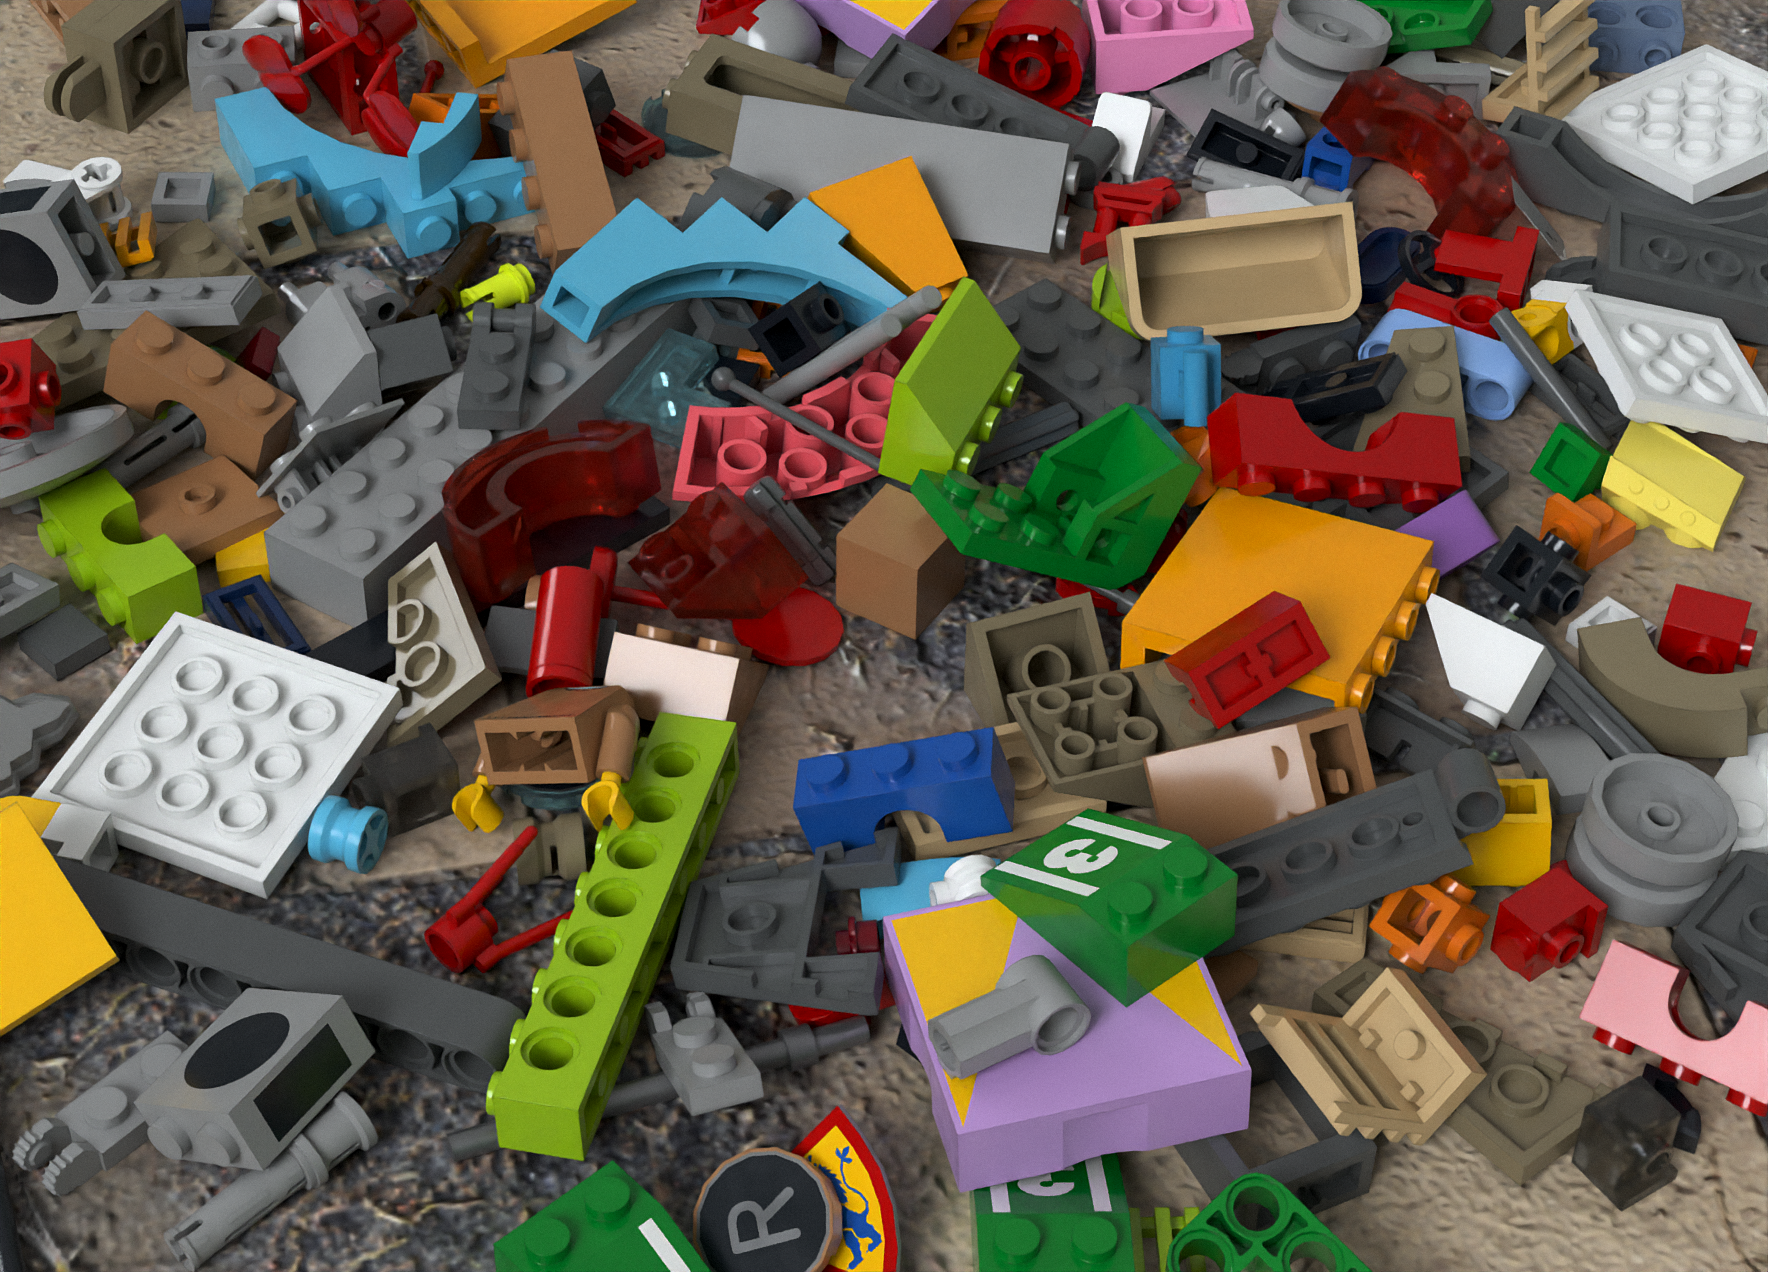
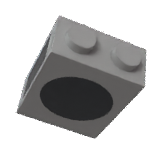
M74 179L0 189V320L79 311L102 281L122 280L126 274Z
M247 988L135 1100L134 1104L149 1126L147 1134L150 1141L166 1157L173 1160H187L216 1164L222 1167L231 1166L264 1171L375 1053V1050L342 995Z

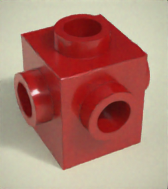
M32 338L0 343V437L9 440H20L29 437L34 432L54 430L55 406L60 404L62 396L60 381L56 374V364Z

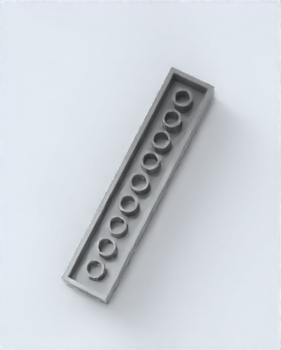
M544 294L534 303L536 305V335L520 430L459 429L457 407L465 361L264 531L272 588L352 627H356L388 610V580L435 541L450 551L453 557L456 558L491 526V518L550 459L560 464L691 345L692 335L698 328L687 311L692 298L646 308L616 321L585 343L540 308L545 296Z

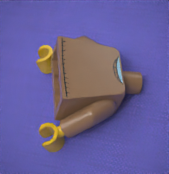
M621 685L554 688L474 720L481 750L472 772L476 782L461 789L452 800L454 814L469 832H472L478 825L483 832L490 833L501 823L504 811L491 796L495 786L502 787L503 785L589 783L596 778L601 781L591 785L584 792L581 799V804L598 832L602 830L603 821L609 814L620 830L630 826L633 821L634 812L621 792L620 786L629 781L634 752L637 751L640 720L635 712L633 699Z

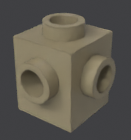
M296 178L283 183L280 179L264 181L254 186L249 191L250 194L243 197V216L237 219V225L245 246L249 251L252 249L256 250L264 270L279 264L297 262L310 253L317 251V227L324 224L322 214L312 193L303 195Z

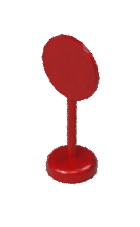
M597 545L594 547L590 571L597 574L605 585L601 618H610L612 603L616 601L731 620L733 635L741 646L753 648L752 654L757 658L781 666H807L824 661L837 651L843 638L844 629L841 615L830 601L814 591L795 585L771 584L752 589L739 598L736 605L616 586L618 570L617 553L608 547Z

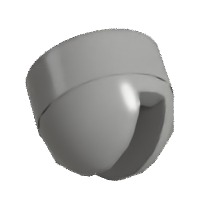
M1281 107L1275 109L1260 125V131L1295 147H1298L1306 140V135L1300 125Z

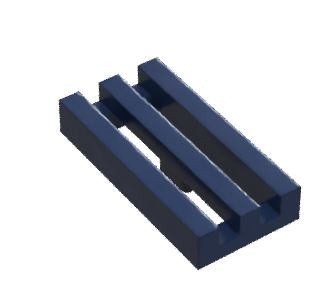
M261 575L202 595L204 611L212 624L243 634L224 606L225 603H228L250 637L275 645L255 612L251 610L243 598L251 594L286 645V647H283L284 649L302 655L312 651Z

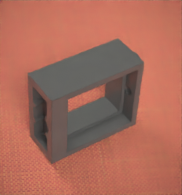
M1249 1031L1237 1036L1252 1069L1251 1088L1274 1079L1319 1142L1250 1170L1224 1134L1173 1145L1211 1201L1232 1181L1244 1174L1256 1172L1270 1175L1281 1182L1314 1215L1369 1193L1377 1145L1372 1139H1365L1357 1127L1349 1136L1339 1135L1261 1031ZM1244 1204L1234 1212L1235 1218L1240 1225L1248 1230H1266L1275 1223L1270 1211L1259 1204Z

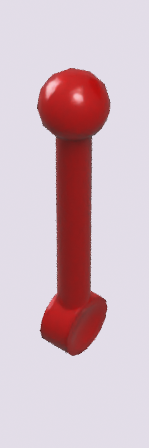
M430 60L425 64L424 73L426 77L419 93H431L435 81L444 75L445 68L440 61Z

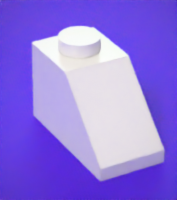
M1431 593L1426 602L1427 611L1450 687L1463 705H1465L1461 712L1471 720L1492 730H1496L1501 722L1520 731L1557 665L1544 645Z

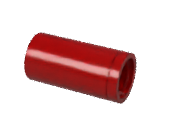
M560 566L547 570L541 576L526 682V695L528 698L554 688L593 686L605 589L603 580L594 572L581 567Z

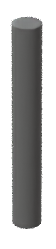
M1504 308L1493 315L1489 323L1566 423L1575 425L1609 451L1614 445L1508 308Z

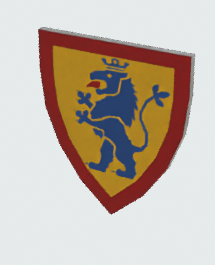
M842 1104L837 1105L791 1151L793 1154L808 1159L832 1181L842 1206V1239L836 1255H831L828 1265L822 1272H900L902 1245L897 1206L885 1169L864 1133Z

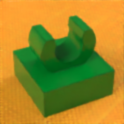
M1559 422L1529 473L1553 492L1560 493L1575 503L1586 495L1592 494L1594 489H1601L1610 456H1613V454L1575 425Z

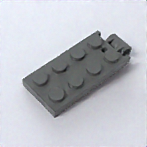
M894 33L891 34L851 84L845 101L846 105L863 113L1068 143L1074 154V161L1081 162L1078 190L1082 192L1092 191L1095 186H1098V182L1102 181L1120 153L1119 141L1108 129L1100 126L1089 127L1078 120L913 42L905 40Z
M1471 748L1454 750L1445 755L1438 763L1436 772L1432 768L1206 849L1238 874L1235 936L1203 956V959L1229 955L1242 946L1279 933L1294 932L1312 921L1346 909L1364 907L1374 899L1414 885L1429 884L1444 874L1473 865L1467 845L1461 839L1471 833L1485 832L1495 827L1503 818L1506 810L1505 798L1485 754Z

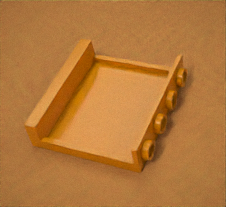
M405 0L413 10L416 19L475 89L505 74L507 59L540 55L637 3V0Z
M1219 487L1123 619L1120 669L1158 661L1163 653L1173 655L1266 595L1276 591L1301 601L1331 657L1286 687L1335 701L1334 707H1357L1358 712L1364 714L1370 704L1375 680L1378 675L1386 677L1389 674L1394 663L1397 644L1400 639L1408 641L1411 638L1416 626L1419 608L1422 604L1426 605L1431 593L1436 595L1440 570L1432 567L1434 541L1261 496L1241 495L1238 493V490Z

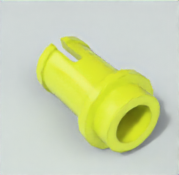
M505 263L500 266L498 274L469 289L462 290L459 293L460 304L463 309L482 299L484 302H493L495 308L506 309L516 303H528L529 296L535 293V283L524 265L518 263L513 266L510 263ZM473 310L466 313V316L473 322Z

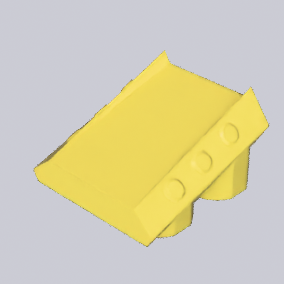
M1631 420L1613 456H1610L1601 484L1602 501L1637 524L1636 530L1653 525L1664 530L1667 538L1675 544L1688 548L1703 547L1713 552L1742 491L1746 477L1661 423L1648 422L1642 424Z

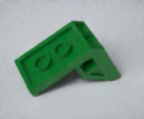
M1125 402L1044 451L1024 490L1007 483H999L997 488L983 485L971 476L957 470H948L946 475L920 469L910 491L963 555L1112 590L1118 589L1145 575L1202 467L1145 407ZM1068 490L1061 505L1057 504L1058 496Z

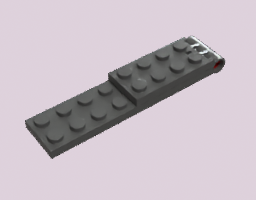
M1045 278L993 306L1021 347L1016 372L1024 375L1023 385L1052 405L1059 402H1068L1072 409L1077 411L1079 415L1077 422L1083 427L1125 402L1145 407L1169 433L1185 426L1184 419L1161 420L1152 410L1151 349ZM1221 377V404L1234 393L1247 394ZM1271 492L1261 495V497L1393 531L1414 519L1412 513L1402 509V503L1379 504L1360 508L1349 505L1348 500L1326 498L1314 502H1301L1295 500L1293 494ZM1212 496L1197 507L1203 510Z

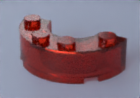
M1380 66L1376 70L1351 71L1319 119L1353 157H1373L1387 161L1406 171L1418 181L1433 199L1437 211V216L1426 232L1433 234L1441 241L1445 230L1494 238L1517 206L1514 200L1511 176L1518 185L1519 181L1516 170L1508 156L1509 146L1501 137L1491 133L1473 116L1472 107L1458 96H1446L1419 81L1400 75L1389 67Z
M612 419L580 420L577 423L579 432L549 436L547 427L544 426L503 439L481 450L461 464L448 478L441 493L444 502L442 513L451 553L466 590L473 594L477 600L491 604L507 598L515 588L536 575L529 536L534 531L543 529L555 521L574 516L602 514L622 517L633 513L641 503L661 491L662 488L649 424Z

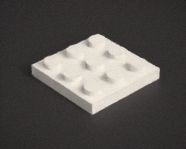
M1579 289L1574 290L1565 309L1578 331V336L1585 343L1596 363L1599 374L1604 378L1618 403L1619 410L1625 417L1642 424L1655 422L1676 426L1689 433L1703 431L1727 436L1737 442L1745 443L1750 440L1768 444V395L1722 319Z

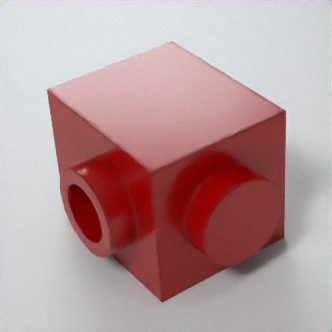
M1676 583L1663 624L1657 653L1669 663L1696 673L1727 674L1733 673L1735 664L1748 667L1758 630L1746 628L1752 602Z

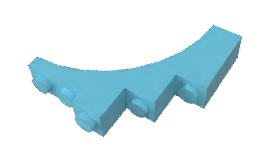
M266 87L215 99L221 145L248 193L257 184L270 179H280L283 183L296 178L303 195L309 193L314 195L322 217L333 236L386 223L409 259L455 247L460 242L459 231L467 230L475 222L482 221L490 224L536 212L535 210L528 211L525 207L521 186L522 177H526L523 162L515 163L512 156L470 160L465 168L438 192L424 200H413L407 157L373 152L340 142L307 126L283 108Z
M721 197L683 233L669 223L662 215L636 198L555 270L540 308L583 342L587 343L618 320L651 306L689 298L737 297L784 305L820 281L827 293L839 302L844 313V319L853 332L908 296L900 292L865 263L844 249L842 245L850 231L806 197L800 200L768 232Z

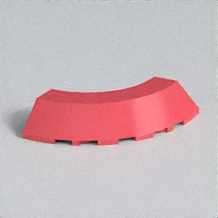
M926 314L904 329L898 336L863 357V364L849 378L845 379L840 376L823 387L802 396V404L788 408L881 458L894 381L937 315ZM689 405L672 500L709 504H747L743 498L746 490L758 479L767 475L774 477L786 492L782 497L784 501L839 490L867 481L880 474L875 469L759 405L747 407H703Z

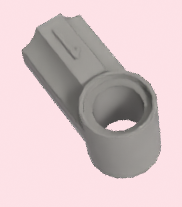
M1031 955L1012 964L999 978L995 990L929 1019L928 1033L942 1068L951 1079L958 1077L962 1080L1031 1047L1041 1055H1054L1065 1051L1084 1035L1089 1027L1091 1014L1087 1005L1048 958L1043 955Z

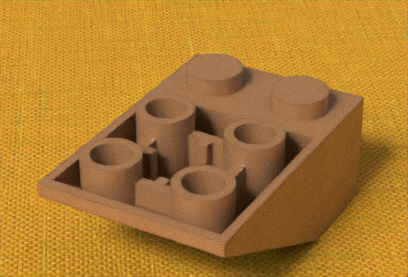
M1323 707L1142 757L1158 826L1187 834L1205 849L1377 788L1357 707Z

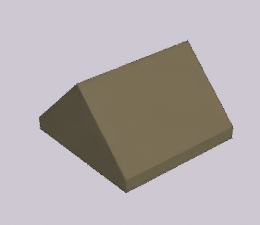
M1090 592L966 623L964 691L986 728L1017 722L1007 703V694L1110 672Z

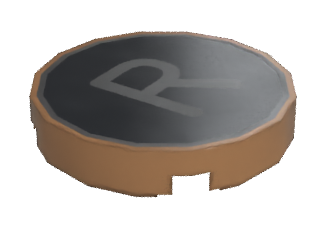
M778 1147L747 1149L724 1161L704 1183L693 1211V1243L697 1253L711 1272H822L828 1265L831 1255H836L842 1239V1206L832 1181L808 1159Z

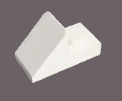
M1103 92L1098 101L1092 126L1106 128L1116 136L1120 144V153L1112 167L1122 174L1123 183L1134 182L1164 128L1166 109L1152 107V104L1146 100Z

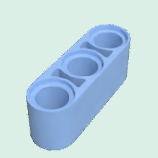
M1405 309L1390 310L1381 318L1360 346L1358 361L1386 354L1394 330L1453 325ZM1454 326L1465 412L1487 420L1499 421L1506 419L1513 413L1533 384V379L1505 343Z

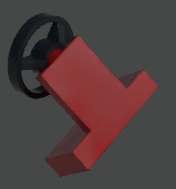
M1517 226L1513 242L1445 230L1441 241L1429 232L1415 230L1400 241L1398 245V259L1404 274L1411 284L1451 298H1455L1462 292L1464 287L1463 276L1498 282L1500 285L1497 301L1503 306V309L1508 308L1510 311L1523 308L1533 274L1540 230ZM1411 241H1418L1423 244L1424 251L1419 254V264L1414 265L1411 259L1409 249ZM1425 273L1435 281H1445L1452 288L1451 292L1436 289L1421 274Z

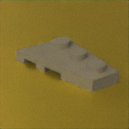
M435 541L388 580V643L396 648V673L387 678V684L400 688L403 706L395 716V724L387 728V747L403 758L502 680L454 557L450 551Z

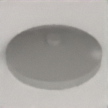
M112 404L81 409L55 416L54 430L34 432L29 437L20 440H9L0 437V509L10 506L13 514H20L40 507L38 496L74 480L114 453L135 433L126 407Z

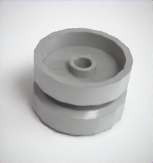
M1281 0L1272 23L1274 36L1266 44L1259 65L1260 79L1278 96L1309 110L1329 114H1352L1365 109L1371 101L1378 80L1376 68L1385 59L1393 36L1388 21L1379 12L1357 0Z
M1629 753L1608 761L1594 776L1584 799L1583 812L1577 817L1567 840L1564 860L1568 863L1572 877L1609 906L1607 914L1616 919L1643 927H1672L1683 921L1718 878V870L1726 862L1737 839L1739 817L1730 796L1711 776L1691 764L1658 753Z

